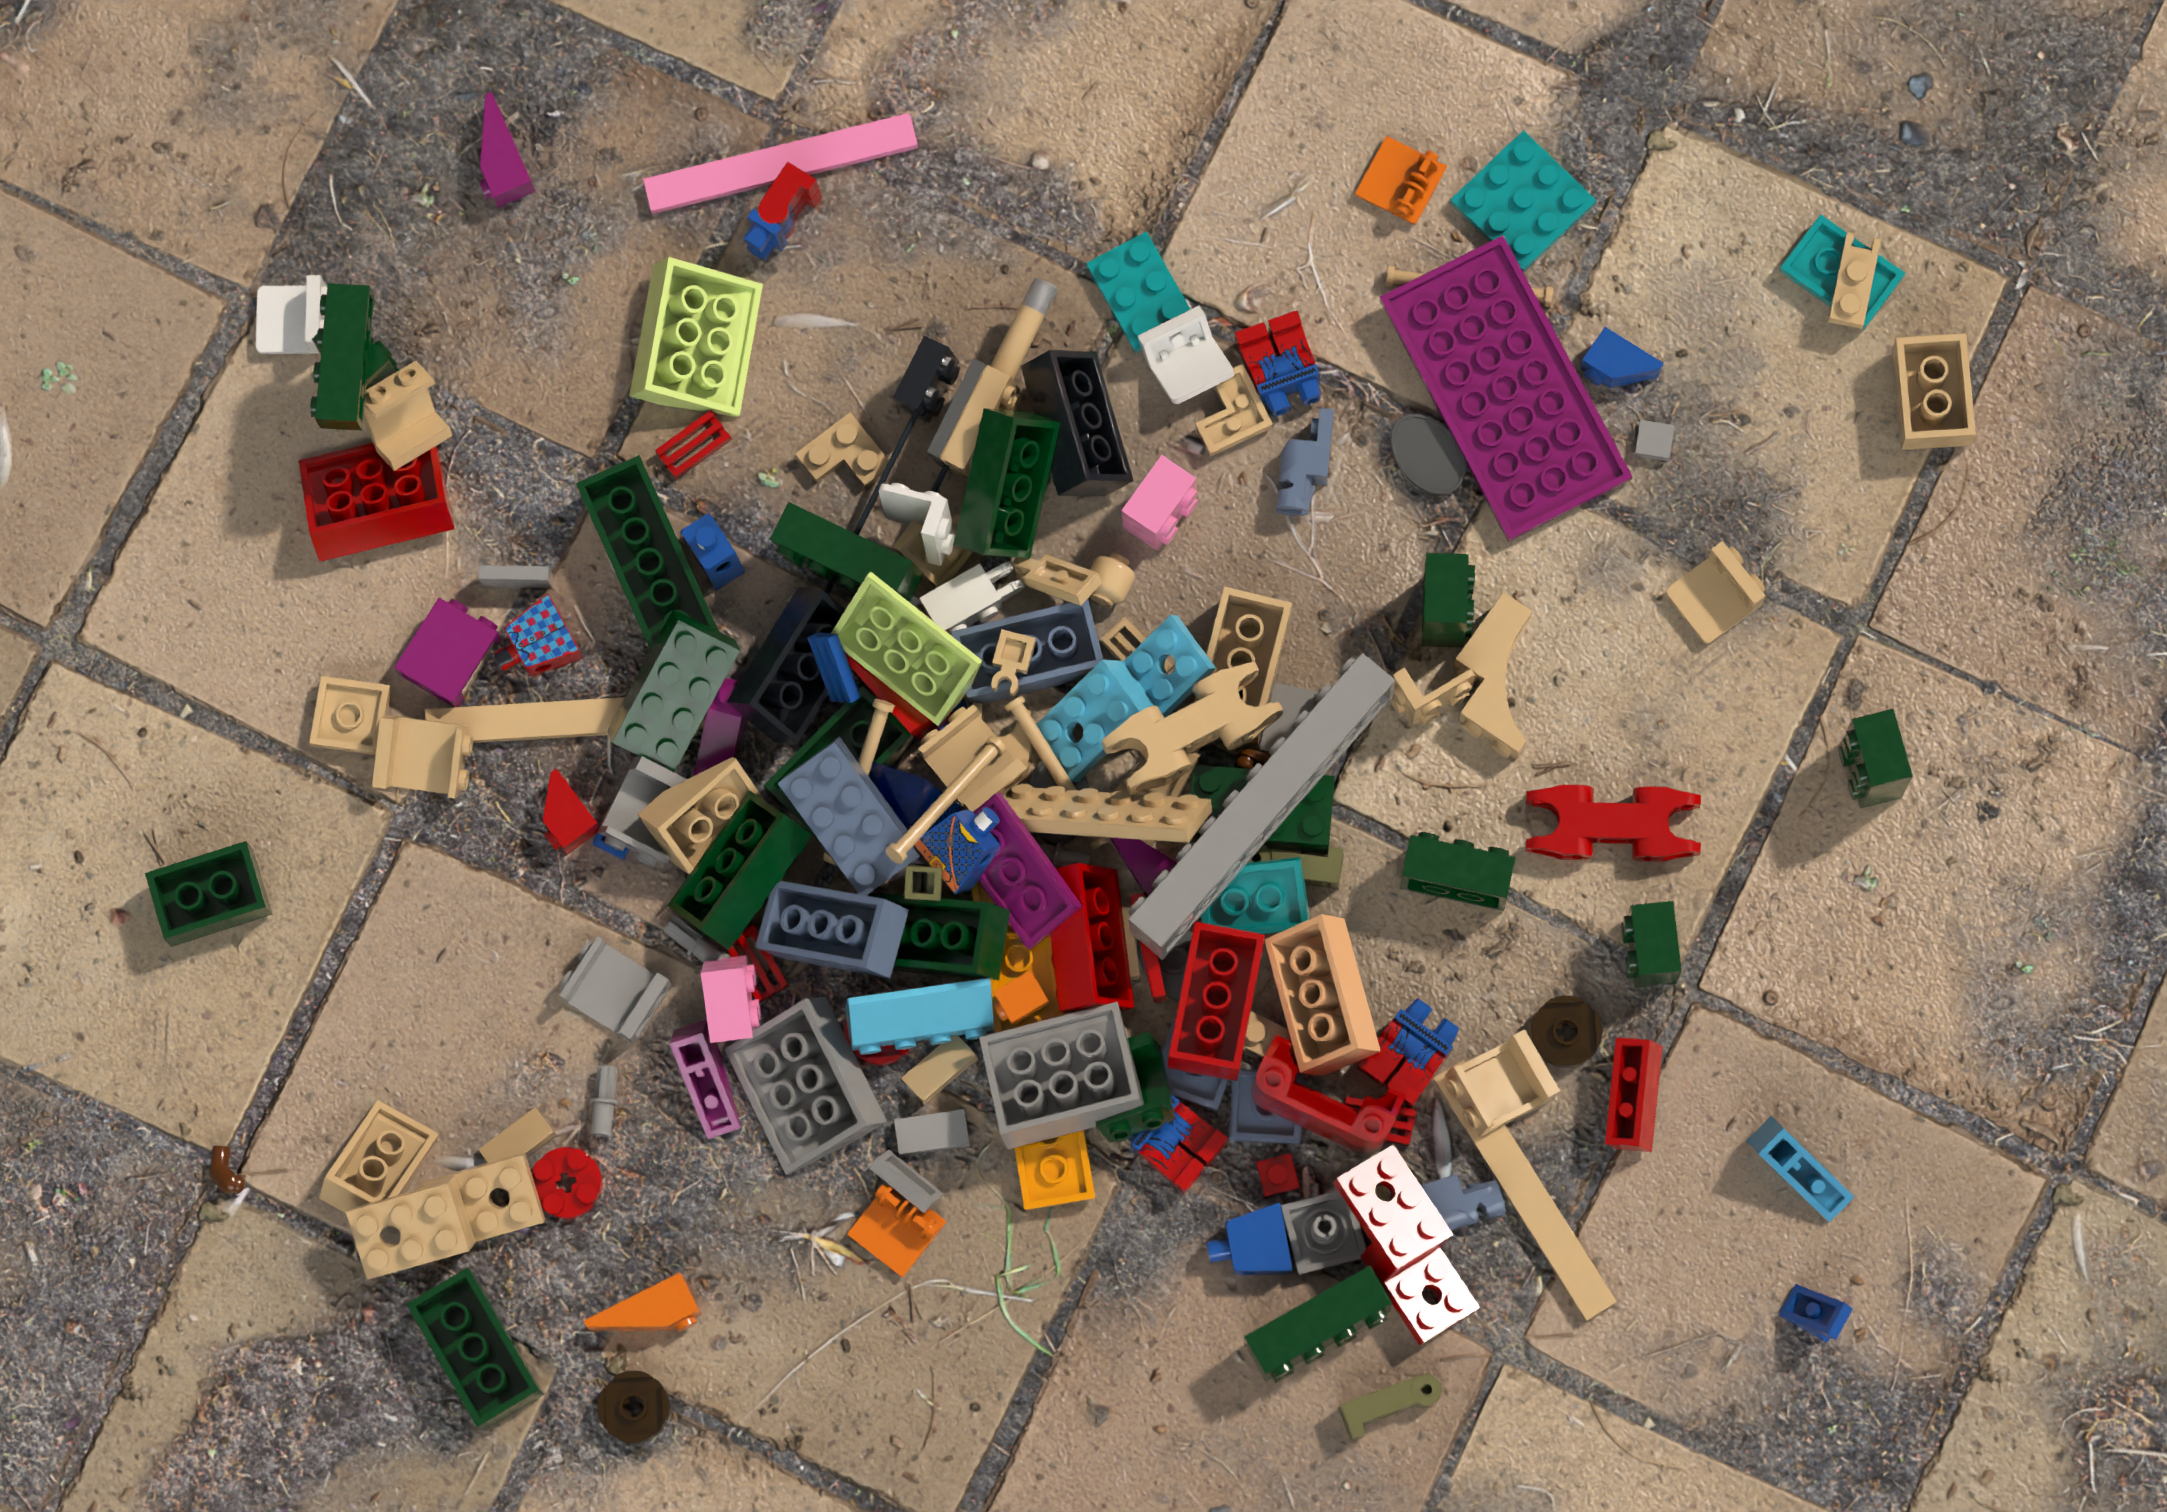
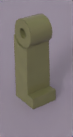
M1263 845L1248 862L1301 857L1305 885L1339 889L1344 852L1341 848L1329 847L1328 857L1269 850L1268 847Z
M916 863L907 865L904 899L940 901L943 867H931L930 864Z
M1422 1374L1340 1404L1338 1409L1350 1441L1365 1437L1364 1425L1415 1406L1424 1409L1431 1408L1441 1397L1442 1385L1435 1376Z

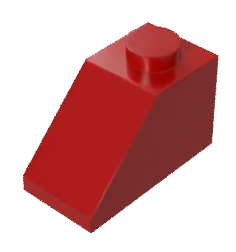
M554 769L550 772L543 822L548 830L543 834L555 851L562 847L568 855L597 834L600 827L559 771Z

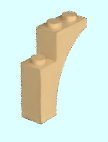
M1503 592L1456 657L1454 667L1458 669V675L1471 669L1475 674L1473 685L1475 682L1480 684L1460 712L1459 720L1463 722L1462 728L1476 738L1482 735L1492 742L1491 748L1501 756L1508 758L1511 755L1518 759L1525 749L1526 740L1518 730L1509 709L1505 685L1506 668L1515 643L1531 621L1533 611Z

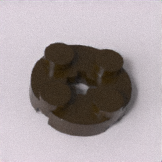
M1558 996L1547 1001L1534 1016L1530 1030L1531 1041L1544 1062L1559 1068H1574L1593 1058L1602 1039L1601 1019L1597 1012L1582 999L1575 996ZM1562 1023H1569L1571 1029H1576L1577 1034L1572 1035L1570 1041H1563V1037L1556 1034V1030L1562 1028Z
M626 1371L612 1378L613 1380L601 1391L597 1403L599 1420L607 1432L621 1442L629 1444L644 1443L661 1434L670 1415L669 1396L662 1384L651 1375L642 1371ZM633 1397L637 1398L638 1403L644 1404V1409L638 1412L637 1417H631L630 1412L624 1411V1405L630 1404Z

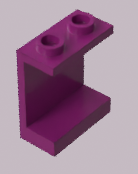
M438 598L394 668L399 676L452 707H460L465 700L462 691L492 643L499 646L502 638L496 631L498 626L489 619L480 616L477 620L467 614L469 609L452 598L449 602Z

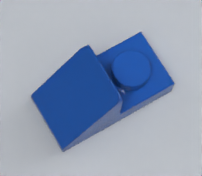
M1795 1284L1779 1316L1815 1337L1828 1342L1830 1338L1837 1339L1853 1308L1845 1302Z

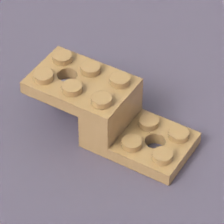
M525 1152L425 1180L414 1191L350 1208L346 1211L367 1280L468 1252L477 1241L538 1225L546 1220ZM496 1188L506 1190L510 1196L509 1204L505 1206L496 1205L491 1199L492 1190ZM387 1226L396 1227L401 1234L400 1242L396 1244L386 1242L382 1236L383 1228Z

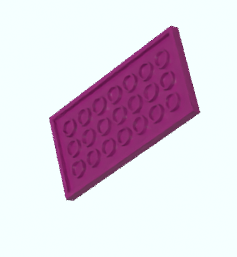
M1503 235L1380 296L1379 301L1508 542L1632 480V474Z

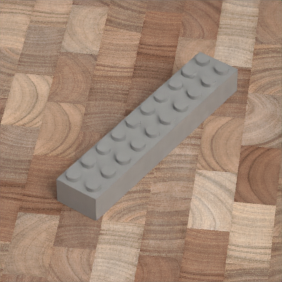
M1364 653L1357 660L1351 657L1343 665L1338 673L1341 677L1333 687L1327 684L1320 691L1315 699L1318 703L1310 713L1304 710L1292 725L1294 728L1292 734L1287 739L1281 737L1276 741L1269 751L1271 757L1264 766L1258 763L1249 772L1245 779L1248 783L1239 793L1237 790H1234L1222 804L1225 809L1217 819L1212 816L1204 823L1199 830L1201 834L1199 840L1193 846L1190 843L1186 844L1176 856L1175 860L1178 862L1170 873L1164 870L1153 882L1152 887L1155 889L1147 899L1140 897L1128 912L1131 915L1129 918L1130 933L1162 960L1394 696L1395 679Z

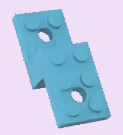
M1170 615L1124 661L1102 659L1036 725L1072 782H1079L1106 755L1101 746L1102 739L1123 724L1130 716L1150 706L1157 705L1164 718L1169 716L1193 692V687L1202 679L1210 676L1216 670V667L1178 615ZM1171 655L1175 660V669L1171 674H1168L1164 663L1166 658ZM1078 723L1082 725L1084 730L1083 737L1079 742L1073 737V729Z

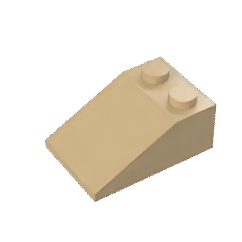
M731 757L663 791L637 815L664 853L670 857L669 860L689 875L749 791H752L763 800L764 798L739 762L734 757Z
M377 1100L325 1176L319 1199L346 1213L350 1208L407 1193L434 1146L439 1133Z

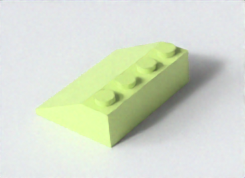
M671 257L653 264L629 396L664 406L702 412L711 410L715 414L740 416L763 284Z
M872 572L866 576L831 632L838 635L842 648L848 655L937 726L960 703L972 685L982 663L979 657Z

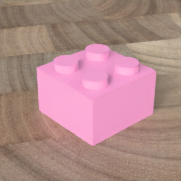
M1161 455L1121 510L1123 528L1156 551H1158L1163 543L1168 545L1178 532L1179 528L1176 527V524L1181 517L1185 516L1188 518L1199 502L1196 499L1198 494L1196 477Z
M747 955L704 961L701 970V980L710 1043L753 1038L755 1027H760L759 1020H761L759 999L752 1000V992H755V986L757 985L754 964L748 965Z

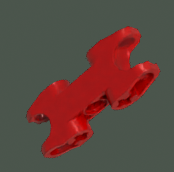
M1562 784L1550 788L1526 791V805L1550 810L1557 818L1558 828L1549 835L1527 838L1525 852L1544 855L1558 860H1589L1593 858L1594 843L1632 844V859L1640 862H1667L1674 859L1700 856L1701 842L1676 837L1670 831L1668 819L1674 813L1700 808L1701 795L1679 791L1669 787L1643 786L1633 789V803L1594 802V788L1587 785Z

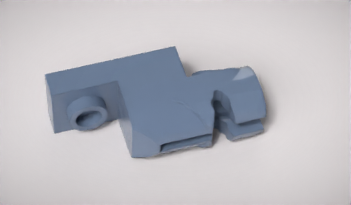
M1320 408L1319 419L1312 418L1310 439H1317V441L1290 439L1283 448L1280 458L1278 483L1282 488L1288 489H1281L1277 492V513L1290 516L1308 515L1316 488L1314 484L1327 485L1334 409Z
M1455 1174L1421 1185L1451 1231L1477 1223L1478 1207L1485 1212L1487 1218H1493L1506 1212L1496 1180L1465 1185L1466 1189L1462 1190L1458 1176ZM1388 1195V1201H1390L1391 1195Z

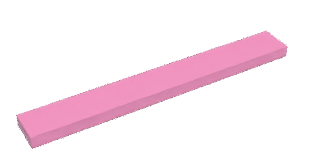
M910 113L645 178L643 181L651 213L656 214L772 185L787 161L805 173L813 175L917 149L918 144Z

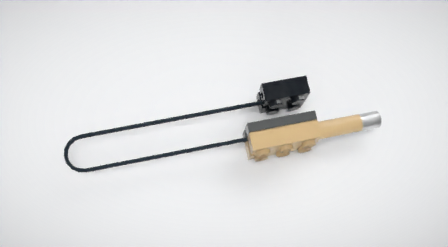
M1034 278L990 366L973 358L927 450V453L934 459V462L942 467L931 489L932 492L937 493L947 471H951L968 480L984 408L1010 411L1018 409L1022 396L1019 395L1021 390L1015 383L1014 378L1058 291L1057 287L1041 278ZM923 336L893 396L903 411L912 416L853 531L857 535L860 534L879 496L880 486L885 484L917 418L929 423L932 416H938L945 402V398L942 396L947 386H952L959 375L960 367L958 364L960 361L951 349L929 337ZM834 577L832 582L828 581L824 592L828 595L837 578Z

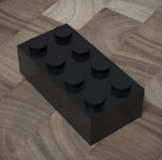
M1048 350L1021 365L1025 386L1028 390L1034 414L1061 422L1050 468L1058 496L1105 497L1133 482L1134 480L1097 353Z
M797 588L727 701L728 704L775 743L797 745L828 696L807 638L815 633H831L845 609L822 589Z

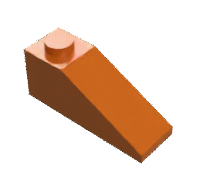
M679 1272L584 1320V1323L590 1331H671L676 1328L678 1332L694 1326L697 1323L695 1318L701 1316L702 1313L684 1276Z

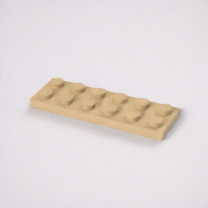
M1019 784L1012 787L1004 796L1027 830L1038 833L1189 842L1212 813L1211 799L1198 798L1196 795L1191 794L1172 797L1165 796L1159 792L1141 795L1130 794L1126 790L1109 793L1098 792L1094 788H1085L1078 791L1065 790L1061 786L1032 788L1029 784Z

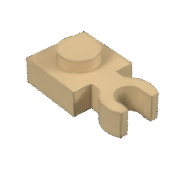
M1001 629L992 662L993 666L1000 667L1001 671L997 672L992 678L991 686L993 691L997 692L998 685L1002 680H1008L1012 683L1010 695L1015 696L1017 694L1019 683L1016 674L1017 672L1027 674L1036 638Z

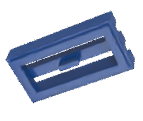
M815 633L807 639L831 702L839 700V702L847 701V703H852L859 699L860 693L838 635Z

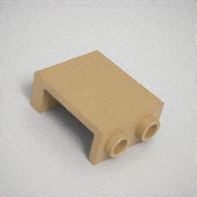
M417 361L412 362L366 390L364 406L366 423L377 453L394 471L452 436L450 427L435 412L427 389L435 384L434 379Z
M974 705L970 706L967 710L965 707L959 708L948 718L950 723L940 731L937 729L932 730L920 741L922 744L918 748L920 756L947 788L985 748L986 740L990 736L997 738L981 719L978 709ZM1006 748V751L1000 757H995L957 800L965 810L969 809L974 812L995 793L1001 792L1002 795H1005L1012 787L1028 776L1027 768L1019 758L1015 759Z
M393 715L380 717L372 787L387 789L393 786L448 794V798L455 799L459 797L462 791L467 790L469 782V770H464L466 756L471 755L473 748V735H468L469 726Z

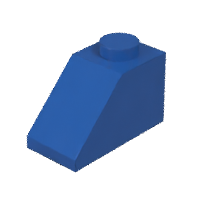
M1604 327L1582 359L1580 370L1584 372V377L1593 384L1601 386L1603 383L1607 387L1612 388L1657 379L1662 372L1664 363L1612 330Z

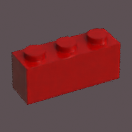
M1616 1038L1605 1144L1617 1150L1652 1152L1663 1049L1662 1045L1652 1040Z

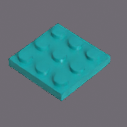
M1524 130L1450 199V204L1489 242L1502 235L1504 236L1523 273L1585 216L1597 202L1585 188Z

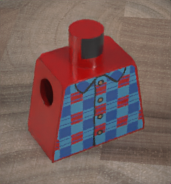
M549 594L543 596L504 627L511 644L493 653L503 671L522 662L529 676H535L583 658Z

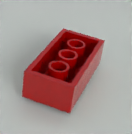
M1081 863L1056 868L1083 906L1050 934L1052 946L1051 962L1055 971L1057 987L1055 996L1059 1004V1011L1075 1013L1113 1002H1118L1120 1012L1133 1009L1134 1001L1117 870Z
M1201 922L1194 923L1167 1068L1238 1081L1265 934Z

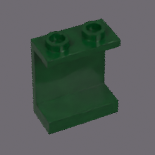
M1149 1032L1128 1038L1144 1105L1096 1121V1128L1109 1142L1123 1141L1133 1134L1147 1129H1158L1164 1123L1175 1120L1162 1049Z

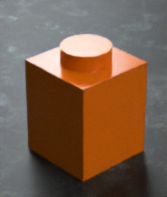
M1031 970L994 991L998 1000L992 1003L1001 1020L1005 1021L1009 1018L1013 1025L1018 1024L1051 1004Z

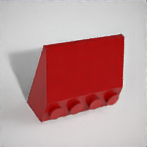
M374 443L298 460L309 535L319 562L455 529L438 446L433 447L395 471L377 453Z

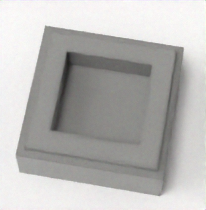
M1640 420L1634 456L1669 462L1675 425Z

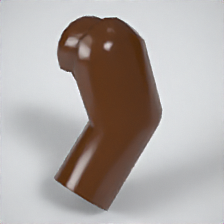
M1245 748L1236 755L1238 759L1235 761V767L1253 769L1258 763L1264 766L1271 755Z
M213 1146L210 1178L221 1192L225 1194L241 1193L245 1186V1180L241 1175H235L228 1167L230 1147Z

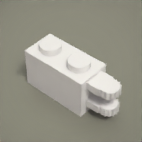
M1008 561L985 573L981 564H978L919 599L927 617L952 636L951 631L967 628L978 620L984 623L999 614L998 609L1002 607V602L1019 593L1025 586L1021 580H1017L996 591L992 583L1010 574L1014 569Z

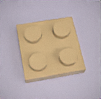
M321 676L309 744L312 747L376 755L380 717L387 715L392 690L391 686Z

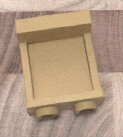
M1526 1030L1513 1035L1504 1044L1462 1065L1458 1063L1452 1066L1444 1075L1446 1087L1450 1095L1459 1100L1464 1109L1463 1116L1467 1125L1472 1130L1475 1129L1479 1137L1552 1101L1560 1092Z

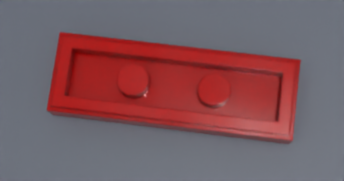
M1143 892L1131 895V907L1140 897L1144 898ZM1139 940L1153 1002L1156 1004L1168 1001L1158 956Z

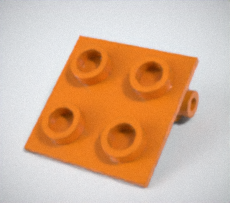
M1386 136L1354 195L1416 225L1448 166L1437 161L1439 156L1432 151L1427 150L1423 154Z
M887 1183L875 1193L876 1198L849 1230L847 1235L903 1278L947 1221L932 1209L923 1213Z

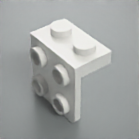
M307 275L306 285L261 286L258 289L256 349L259 353H319L312 338L317 335L318 328H323L324 315L320 314V299L322 294H327V286L321 275Z
M1200 306L1137 336L1147 365L1174 404H1180L1234 376L1233 367L1213 339L1205 313Z
M892 483L891 485L881 484L879 495L884 516L889 520L908 525L913 520L923 525L921 536L927 562L941 566L945 554H951L955 536L952 534L954 528L947 499L932 491L921 493L910 490V488L900 483Z

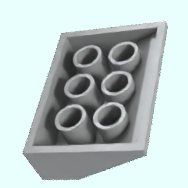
M826 997L803 999L755 1029L753 1038L740 1039L724 1049L786 1175L851 1144L887 1123Z
M1118 1002L979 1037L999 1131L1007 1149L1096 1127V1121L1144 1105Z

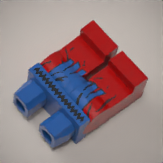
M787 161L760 201L758 211L752 209L747 216L751 227L743 239L748 244L747 250L762 261H766L774 248L781 252L788 244L786 239L792 235L794 222L804 207L808 204L815 209L822 199L815 178Z
M1298 310L1268 320V331L1265 323L1262 322L1235 332V344L1262 403L1266 404L1273 417L1290 411L1287 395L1298 392L1303 406L1320 401V373L1308 345ZM1269 334H1270V337H1271L1272 342H1273V344H1274L1275 350H1276V352H1277V355H1278L1277 357H1276V354H1275L1274 349H1273V347H1272L1271 341H1270V339H1269Z
M1419 998L1412 1002L1405 1011L1400 1009L1378 1038L1381 1052L1357 1063L1359 1071L1381 1087H1384L1405 1059L1406 1061L1387 1084L1386 1090L1388 1091L1389 1088L1405 1094L1403 1103L1412 1109L1453 1051L1452 1044L1459 1032V1028L1446 1018H1443L1434 1032L1425 1027L1423 1023L1433 1009Z
M1171 1095L1175 1120L1164 1123L1158 1129H1147L1133 1134L1127 1140L1131 1142L1130 1148L1140 1155L1184 1195L1203 1173L1205 1166L1208 1167L1228 1143V1137L1219 1130L1214 1129ZM1179 1145H1181L1182 1147H1184L1188 1152H1190V1153H1191L1193 1156H1195V1157L1193 1158V1157H1192L1191 1155H1189L1186 1151H1184Z

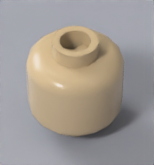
M1110 553L1109 557H1096L1089 570L1097 572L1102 583L1089 596V599L1105 607H1112L1113 604L1123 603L1135 580L1134 572L1128 567L1129 560L1116 553Z

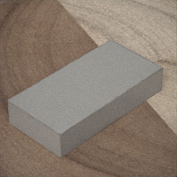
M479 565V581L483 587L552 588L553 574L549 566Z
M965 1109L894 1119L899 1156L970 1146Z
M890 1150L877 1157L869 1168L923 1213L936 1206L944 1195Z

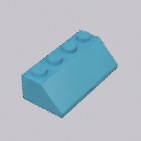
M990 978L853 997L847 999L845 1007L851 1051L859 1050L860 1055L881 1052L880 1046L894 1044L896 1050L916 1047V1041L929 1039L931 1045L944 1044L952 1041L951 1036L964 1034L966 1040L979 1039V1037L987 1035L986 1031H992L994 1026Z

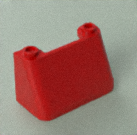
M1275 1035L1259 1066L1252 1085L1251 1093L1255 1103L1273 1114L1359 1154L1371 1155L1378 1152L1392 1128L1406 1095L1389 1088L1387 1093L1380 1098L1373 1099L1366 1096L1359 1111L1294 1081L1299 1067L1298 1063L1294 1062L1291 1058L1290 1047L1292 1042Z

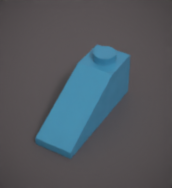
M1772 1116L1746 1140L1829 1223L1854 1198Z

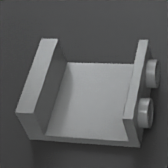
M643 756L633 757L597 833L606 837L605 844L617 850L624 851L626 847L636 852L635 858L646 865L654 867L656 863L667 864L670 857L665 855L637 814L663 791L687 779Z
M597 936L593 943L588 941L581 950L578 957L581 962L574 972L570 970L564 976L559 986V989L562 990L559 996L570 1006L635 1045L671 989L672 984L658 972L654 974L610 947L603 938Z

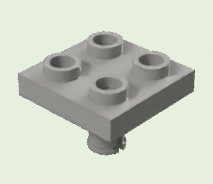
M1339 1191L1281 1205L1298 1276L1362 1260L1360 1255L1366 1250L1360 1223Z

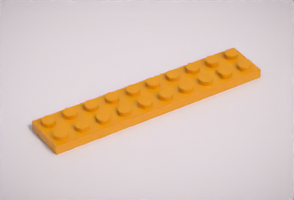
M978 881L972 889L973 901L994 904ZM1008 923L999 980H990L992 1003L998 1000L994 991L1031 970L1051 1004L1016 1025H1013L1009 1018L1002 1021L992 1004L995 1033L1065 1015V1012L1059 1011V1004L1055 996L1057 987L1055 971L1051 962L1052 946L1050 934L1034 948L1028 950ZM1085 1130L1014 1148L1025 1210L1096 1199Z

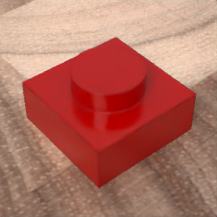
M1291 1153L1256 1162L1265 1198L1300 1190Z

